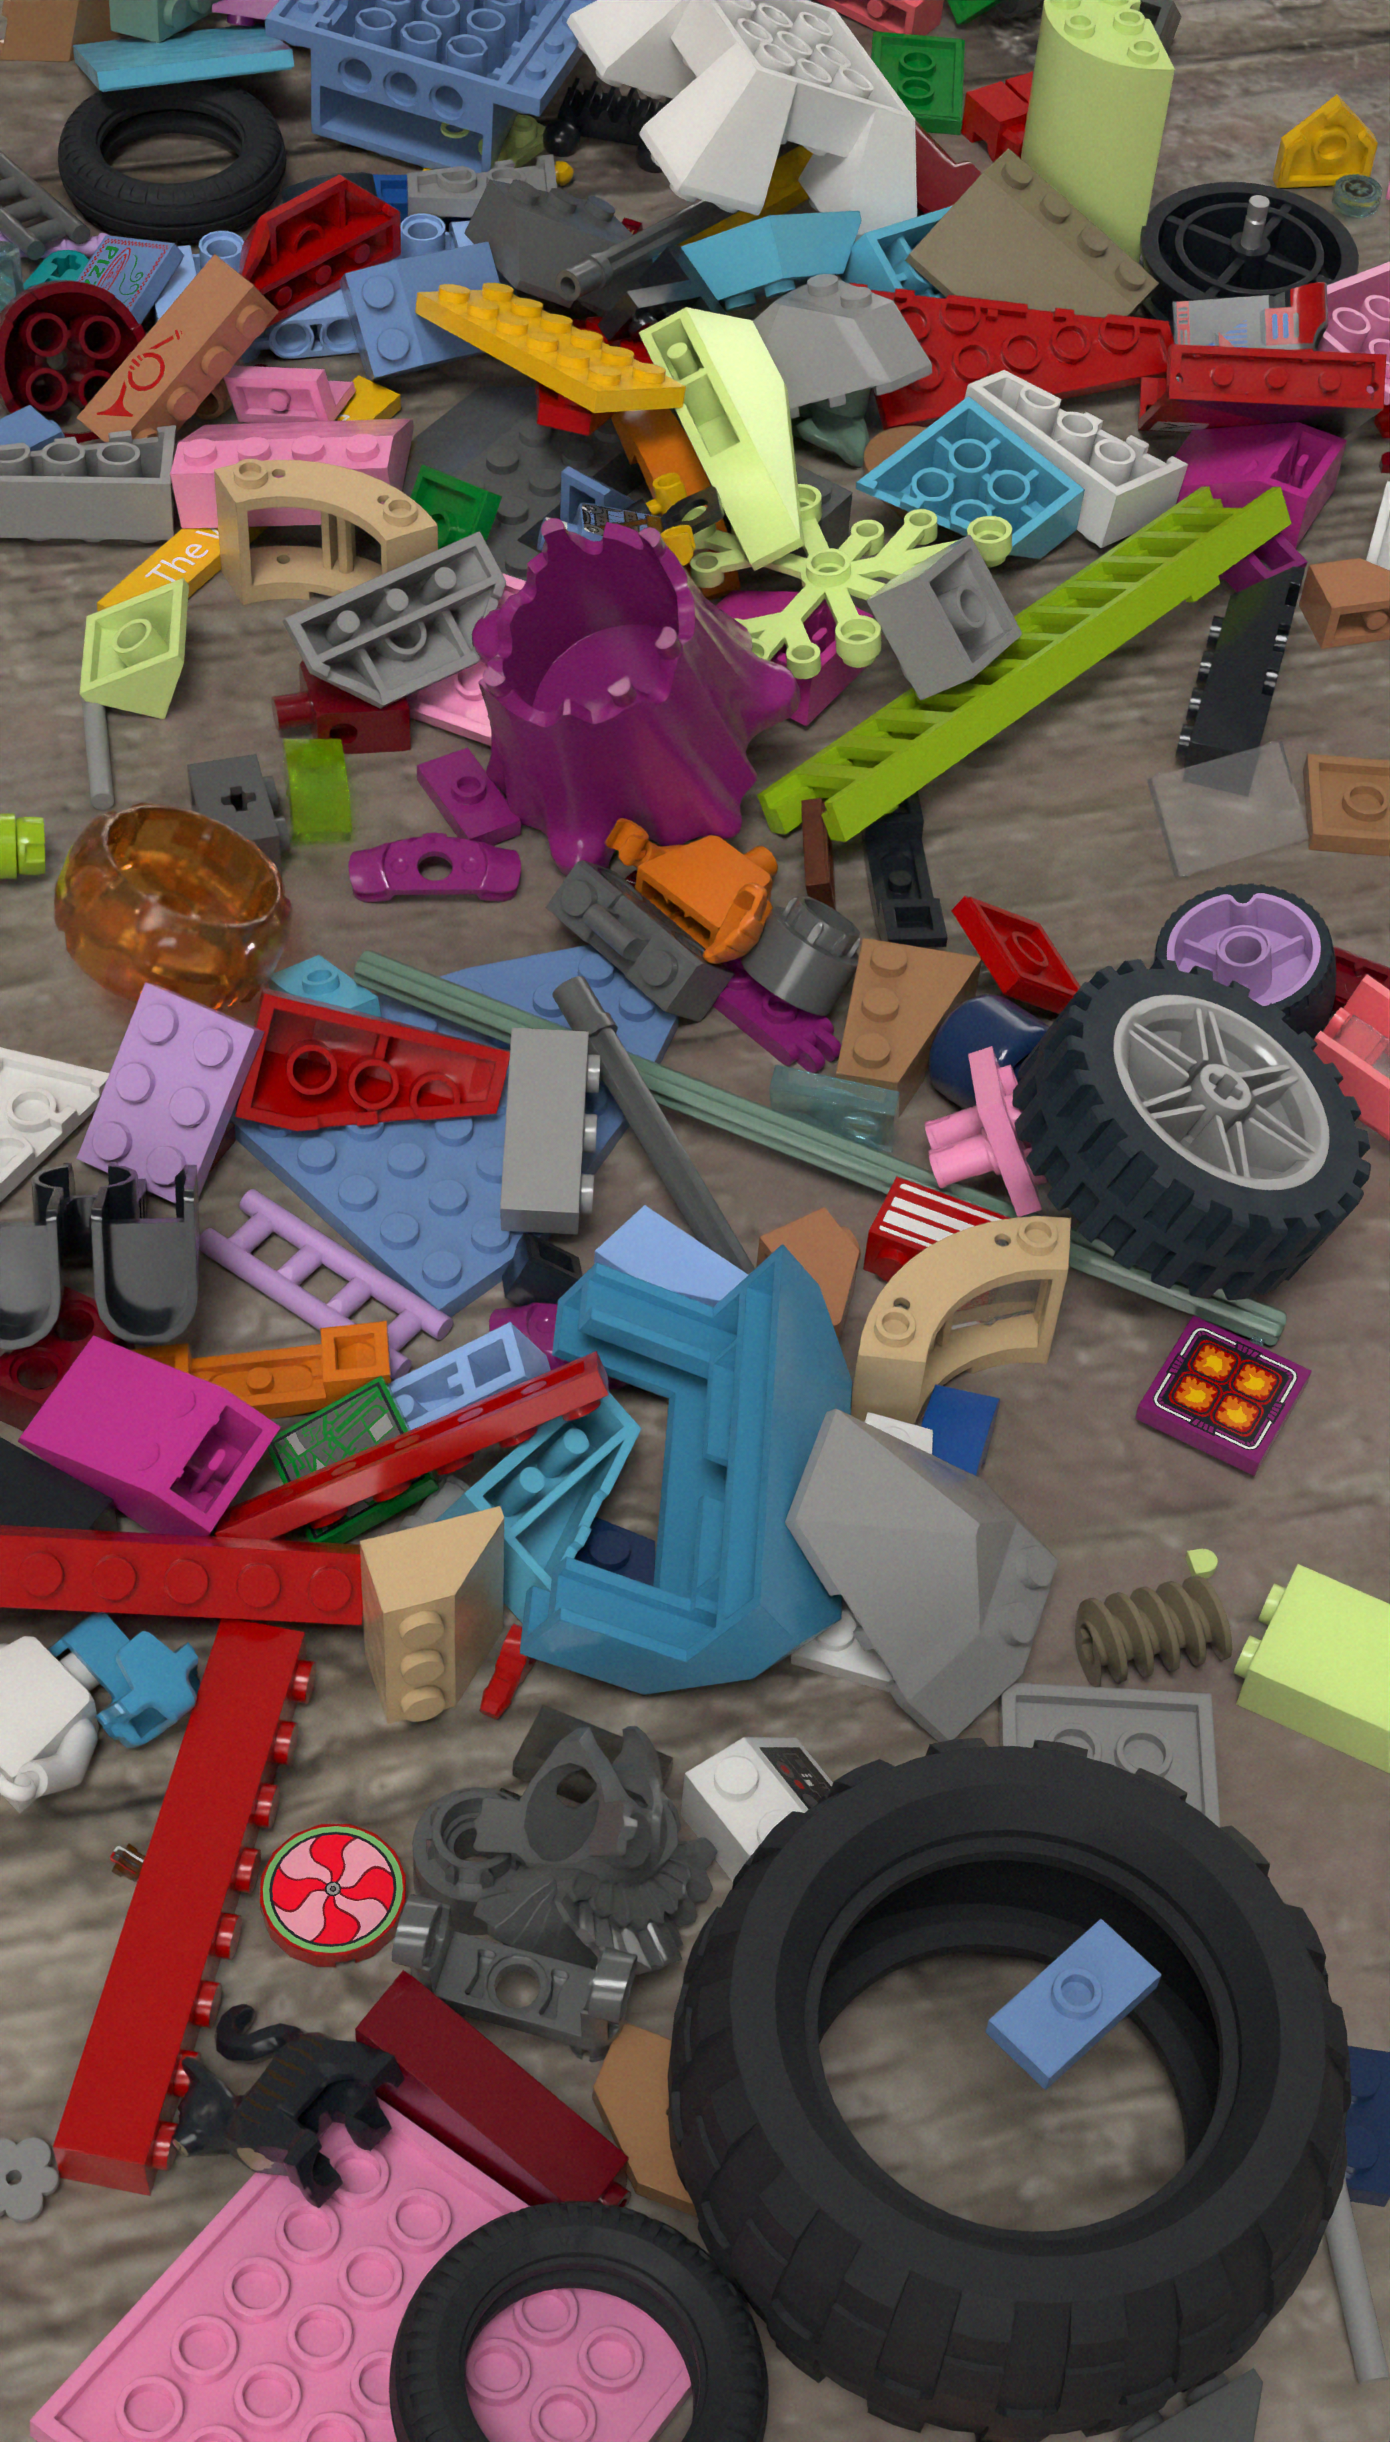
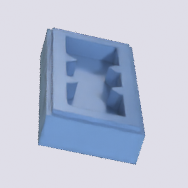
M1100 1919L990 2018L985 2033L1046 2091L1157 1988L1162 1974L1107 1923Z

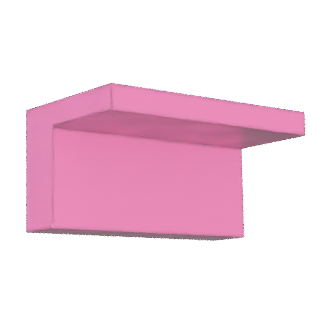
M233 365L230 372L224 377L238 422L245 423L334 421L356 391L354 382L328 381L325 369Z

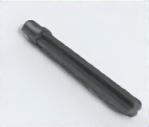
M700 200L600 253L591 252L583 256L576 264L557 274L555 279L556 289L559 295L567 301H575L590 292L599 291L607 287L613 278L657 256L666 247L675 246L736 213L726 212L714 203Z
M577 976L563 982L554 990L552 997L572 1031L589 1032L588 1054L600 1055L601 1077L695 1237L703 1245L749 1275L755 1267L616 1034L618 1027L610 1013L604 1011L585 977Z

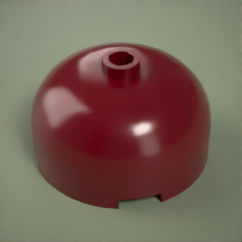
M55 280L40 283L24 290L14 297L0 313L1 406L8 415L28 405L41 411H54L60 408L68 397L76 406L84 409L88 404L84 397V386L99 385L101 388L146 336L142 325L136 321L129 309L114 294L92 284L71 280ZM62 352L63 362L61 366L55 369L51 368L47 362V357L56 356ZM44 395L43 399L41 398L39 401H36L38 398ZM91 430L80 433L63 432L65 438L75 437L78 444L99 439Z

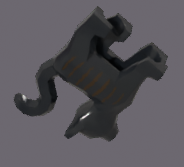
M247 2004L232 2006L221 2016L216 2027L214 2036L216 2051L227 2060L237 2064L255 2065L268 2059H273L255 2084L244 2095L237 2096L223 2080L195 2058L187 2056L181 2061L182 2067L191 2082V2086L177 2107L179 2124L171 2137L172 2143L184 2157L230 2154L254 2172L288 2176L290 2182L299 2187L305 2199L311 2205L320 2208L343 2184V2181L330 2164V2159L319 2152L322 2148L319 2139L333 2122L345 2124L352 2140L358 2147L371 2151L392 2129L380 2108L375 2091L384 2083L397 2089L404 2081L403 2074L394 2055L362 2042L336 2040L318 2031L307 2032L296 2026L282 2023L245 2034L255 2017V2011L252 2006Z

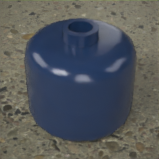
M983 994L964 1001L942 1023L930 1047L928 1071L932 1085L942 1095L963 1110L976 1106L968 1054L992 1046L1000 1068L1011 1064L1019 1083L1021 1078L1018 1077V1072L1022 1063L1050 1027L1010 1000L999 995Z

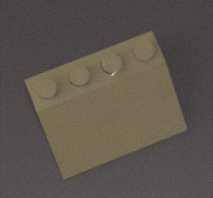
M1009 148L979 176L905 260L945 297L957 295L1028 304V309L1051 312L1054 311L1055 307L1072 309L1076 315L1105 318L1107 314L1133 317L1159 284L1139 263L1128 256L1101 229L1090 222L1063 195L1052 188Z

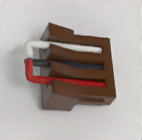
M128 1843L126 1849L117 1846L110 1856V1860L115 1863L112 1872L120 1877L123 1875L135 1882L140 1875L145 1856L137 1852V1849L130 1843ZM118 1849L123 1851L122 1855L116 1853ZM114 1855L119 1857L118 1861L113 1859Z

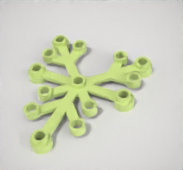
M798 484L804 546L802 547L807 558L788 553L781 559L773 561L764 567L801 579L803 589L782 612L745 620L734 619L748 629L752 636V652L755 655L771 661L772 657L785 644L787 647V669L797 679H809L816 676L821 670L820 648L816 644L811 643L803 623L820 603L826 599L837 625L835 628L837 654L850 667L862 668L869 666L881 652V626L875 619L859 615L850 595L867 600L886 585L872 580L873 578L884 577L892 580L956 541L913 549L916 545H926L937 538L936 514L930 510L917 509L906 514L904 525L885 546L883 525L875 520H862L852 526L851 535L839 549L829 548L818 524L822 518L821 493L811 485ZM699 506L692 509L681 521H690L699 517L705 512L707 507ZM997 516L980 517L969 524L967 535H971L986 566L994 567L1002 564L1012 550L1011 524ZM715 523L693 534L696 547L693 554L695 556L691 559L690 566L691 579L696 586L701 588L716 587L724 581V572L752 567L732 525L731 534L717 530ZM709 549H711V550H714V551H717V552H720V553L707 552V551H708ZM877 554L875 557L860 560L863 555L871 556Z

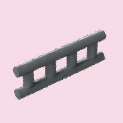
M0 150V176L3 178L0 180V202L19 195L26 199L4 208L0 205V232L32 260H38L44 255V244L68 236L77 244L85 243L90 236L89 228ZM43 215L49 219L28 228L21 224Z

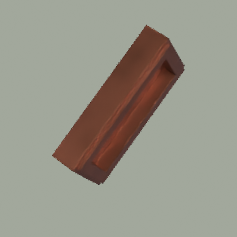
M822 798L801 800L807 895L836 910L833 846L821 816L827 810L824 802H822Z

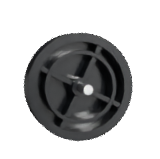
M1216 182L1178 191L1159 202L1150 211L1146 226H1142L1140 234L1141 255L1139 264L1159 282L1142 304V308L1152 319L1169 321L1172 335H1174L1173 302L1262 295L1276 296L1306 284L1325 282L1327 285L1356 275L1359 266V254L1353 237L1334 215L1320 205L1298 194L1256 183Z

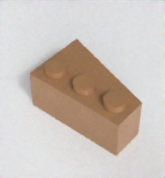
M862 938L836 1070L830 1121L891 1131L925 1080L930 1047L937 1030L953 1010L964 1001L976 997L982 962L981 957Z

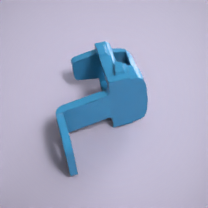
M92 1612L47 1650L54 1657H57L67 1648L71 1650L112 1697L111 1703L95 1716L103 1726L102 1728L114 1740H119L127 1748L142 1746L177 1723L195 1707L200 1687L199 1680L196 1677L198 1674V1656L189 1642L172 1651L147 1631H142L129 1640L108 1616L109 1613Z

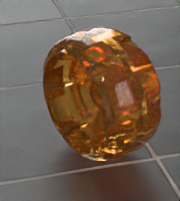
M145 802L132 805L120 813L112 810L98 815L73 841L54 889V921L58 930L65 933L66 949L72 960L98 985L136 1004L145 982L157 984L218 1012L225 1013L231 1011L239 1002H250L262 990V987L264 988L268 984L290 938L293 907L290 900L285 897V885L273 861L243 834L237 833L212 818L179 806Z

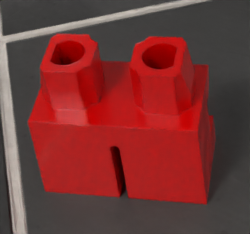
M1033 71L1006 79L1005 84L1000 81L966 92L961 134L971 143L984 140L987 143L988 153L993 162L1008 148L1021 159Z

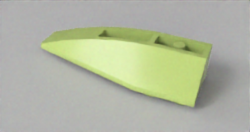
M685 307L640 331L639 335L653 364L666 369V376L686 386L683 408H675L712 486L717 489L720 495L722 507L753 570L756 571L804 546L788 389L753 321Z

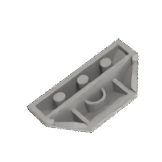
M479 531L288 616L282 622L310 674L381 709L470 668L480 661L481 657L477 654L475 646L472 645L471 634L476 622L482 616H484V619L490 611L497 609L506 580Z

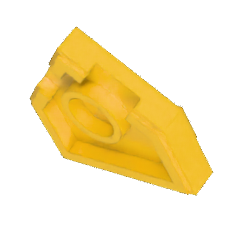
M1336 94L1281 137L1272 179L1276 188L1341 186V184L1345 186L1351 180H1362L1368 184L1378 146L1377 140L1371 130Z

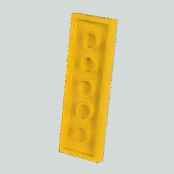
M484 283L482 290H470L460 285L442 284L439 285L438 291L417 292L416 314L593 413L683 408L686 386L666 376V369L658 365L639 362L634 359V352L629 349L609 346L603 342L601 334L580 330L572 326L573 320L571 318L550 314L542 310L543 304L541 302L514 295V289L511 286L500 283Z

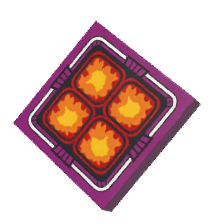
M1193 1315L1138 1405L1135 1419L1255 1476L1308 1384L1312 1370Z

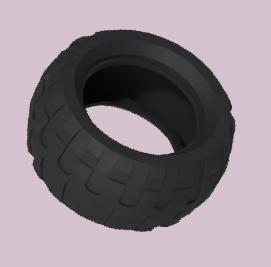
M982 1738L952 1739L929 1744L927 1753L923 1757L915 1758L897 1766L878 1759L857 1767L833 1781L830 1791L821 1797L816 1806L805 1813L792 1811L769 1832L735 1876L732 1890L729 1891L721 1908L717 1906L705 1922L691 1948L684 1971L679 2000L674 2013L667 2077L670 2147L677 2174L694 2204L699 2220L698 2231L710 2257L719 2267L720 2272L734 2283L745 2303H749L755 2313L767 2324L766 2328L770 2337L776 2342V2347L795 2367L818 2383L827 2376L842 2388L866 2399L867 2413L892 2425L921 2433L924 2424L928 2423L951 2431L974 2433L976 2442H1040L1052 2434H1066L1081 2430L1086 2437L1114 2431L1164 2408L1167 2400L1177 2393H1184L1195 2384L1200 2386L1219 2376L1237 2363L1258 2341L1263 2330L1283 2309L1306 2274L1317 2253L1343 2188L1347 2165L1345 2125L1347 2111L1351 2105V2072L1347 2030L1342 2007L1333 2003L1329 1994L1328 1973L1325 1968L1326 1954L1318 1934L1303 1908L1284 1904L1268 1877L1270 1863L1255 1845L1232 1825L1218 1827L1201 1811L1186 1803L1188 1794L1186 1791L1165 1778L1140 1767L1133 1774L1112 1764L1087 1758L1088 1749L1062 1742L1035 1740L1032 1748L1020 1746L989 1747ZM1102 1919L1162 1974L1157 1988L1127 2016L1139 2027L1154 2047L1174 2087L1184 2130V2166L1174 2178L1154 2195L1134 2208L1110 2219L1083 2227L1059 2231L1031 2232L1001 2229L952 2215L922 2200L901 2186L879 2167L861 2147L847 2127L834 2103L825 2078L819 2044L836 2017L855 1997L870 1985L896 1970L919 1961L956 1953L987 1952L1014 1955L1050 1965L1096 1922Z

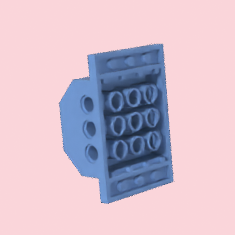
M279 0L265 18L266 36L283 40L292 46H303L311 49V130L313 134L370 150L384 157H393L413 163L423 168L434 170L465 166L474 170L475 173L488 172L494 168V163L498 161L503 142L506 140L518 113L540 117L584 52L578 47L579 41L566 22L572 13L597 0ZM442 122L449 124L446 126V129L450 132H460L467 129L469 133L462 138H450L441 132ZM483 139L481 155L478 150V143Z

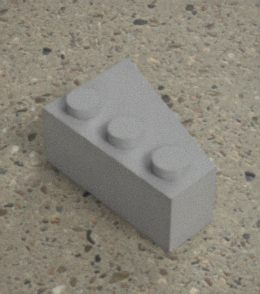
M512 1028L500 1203L501 1231L578 1234L579 1213H592L594 1175L582 1174L583 1152L595 1153L597 1114H585L586 1094L599 1093L600 1055L588 1054L589 1032Z

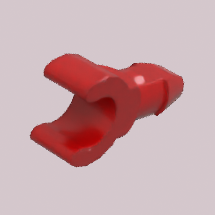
M513 1624L507 1633L500 1655L496 1661L495 1672L487 1688H484L479 1711L496 1720L512 1704L511 1700L519 1684L525 1680L527 1674L537 1661V1659L520 1654L522 1626Z

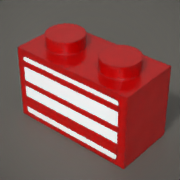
M896 1176L868 1231L863 1270L876 1274L889 1282L909 1260L945 1237L973 1226L1011 1218ZM1005 1240L995 1241L997 1245L1002 1247L1009 1245ZM993 1289L980 1294L967 1303L989 1299Z

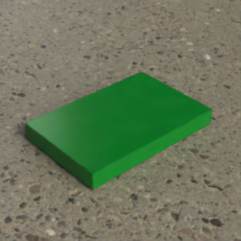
M873 32L871 59L915 120L927 133L960 135L963 107L965 40Z

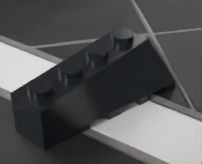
M1293 566L1231 595L1225 617L1214 615L1206 648L1214 649L1215 652H1203L1196 684L1205 685V688H1193L1186 715V720L1193 721L1195 724L1194 726L1183 724L1175 754L1177 758L1186 759L1181 777L1182 783L1247 798L1305 568Z

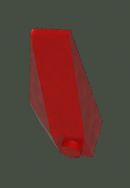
M262 987L253 1027L264 1031V1034L238 1097L235 1117L294 1131L317 1130L322 1127L356 1124L357 1126L378 1124L379 1122L412 1119L430 1120L496 1114L510 1061V1051Z

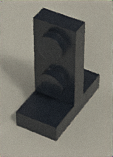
M680 245L666 247L638 279L642 289L627 291L598 323V327L608 342L630 337L632 340L641 339L640 331L685 307L727 315V313Z

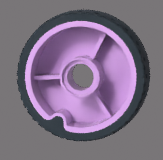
M1254 883L1226 885V887H1216L1214 890H1207L1203 894H1198L1193 899L1187 900L1184 905H1180L1177 911L1170 915L1164 927L1161 928L1155 948L1154 962L1157 959L1176 961L1179 971L1187 973L1194 966H1199L1213 971V980L1229 986L1232 981L1238 982L1250 989L1248 997L1265 1008L1272 1003L1283 1011L1286 1015L1281 1020L1298 1035L1306 1031L1314 1040L1320 1031L1323 1032L1325 1026L1328 1025L1336 993L1335 951L1328 926L1325 924L1324 919L1304 899L1298 898L1293 893H1288L1287 890L1277 889L1274 886L1254 885Z

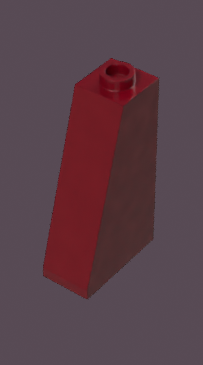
M402 1970L355 2028L356 2042H362L394 2055L404 2077V2081L397 2089L386 2083L381 2084L375 2091L376 2096L529 2206L552 2202L588 2201L626 2208L631 2198V2192L626 2189V2171L629 2157L421 1982Z

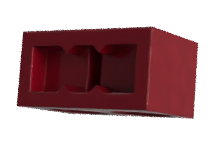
M64 1286L61 1310L57 1321L48 1335L32 1346L15 1349L11 1353L6 1352L0 1356V1421L25 1431L93 1335L129 1350L135 1349V1344H130L110 1332L100 1319L95 1299Z

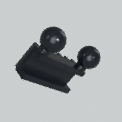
M575 78L572 86L567 89L558 112V119L550 122L543 132L544 148L555 157H569L577 152L581 141L580 136L638 146L636 160L639 167L646 172L662 173V169L652 161L650 157L651 152L641 139L639 133L642 127L664 108L672 98L666 97L664 103L649 96L645 99H640L635 87H631L627 96H622L619 87L611 86L608 93H604L599 81H594L590 90H586L581 78Z

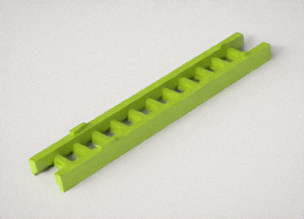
M1202 486L1014 616L1022 635L973 679L923 700L919 699L913 687L757 794L771 833L786 835L802 823L801 800L822 798L827 811L822 813L821 816L830 840L847 842L884 814L895 811L899 807L898 804L1184 600L1186 602H1195L1220 584L1219 575L1291 525L1281 487H1271L1243 508H1223L1221 499H1213L1209 486Z

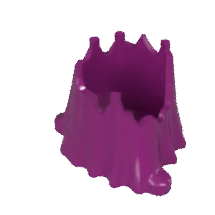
M558 518L546 520L541 527V533L545 539L542 552L527 563V580L523 588L517 594L511 595L505 601L502 608L490 611L484 619V616H482L476 622L471 634L472 645L475 646L481 661L487 665L483 678L478 682L491 727V756L487 764L486 774L505 793L510 811L521 819V824L541 830L548 837L551 855L561 873L566 877L574 865L582 860L604 868L609 866L615 849L608 848L604 842L619 818L635 822L648 833L649 839L656 841L661 846L682 845L688 840L709 835L719 836L722 839H731L740 833L743 824L740 811L742 797L757 780V773L746 757L747 746L756 735L791 717L798 709L801 695L794 675L783 665L760 658L752 652V636L748 629L704 597L676 555L662 540L657 529L648 527L637 532L634 529L619 524L606 522L603 539L601 541H591L575 532L568 531L564 523Z

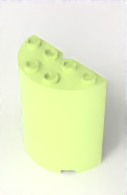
M1044 0L1021 160L1025 161L1052 188L1063 195L1090 222L1101 229L1128 256L1139 263L1141 255L1140 234L1142 226H1146L1175 68L1150 19H1145L1144 15L1139 12L1140 0Z

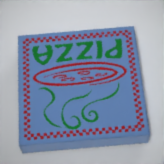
M106 235L76 281L98 286L114 294L129 309L136 321L142 324L185 255L175 243Z

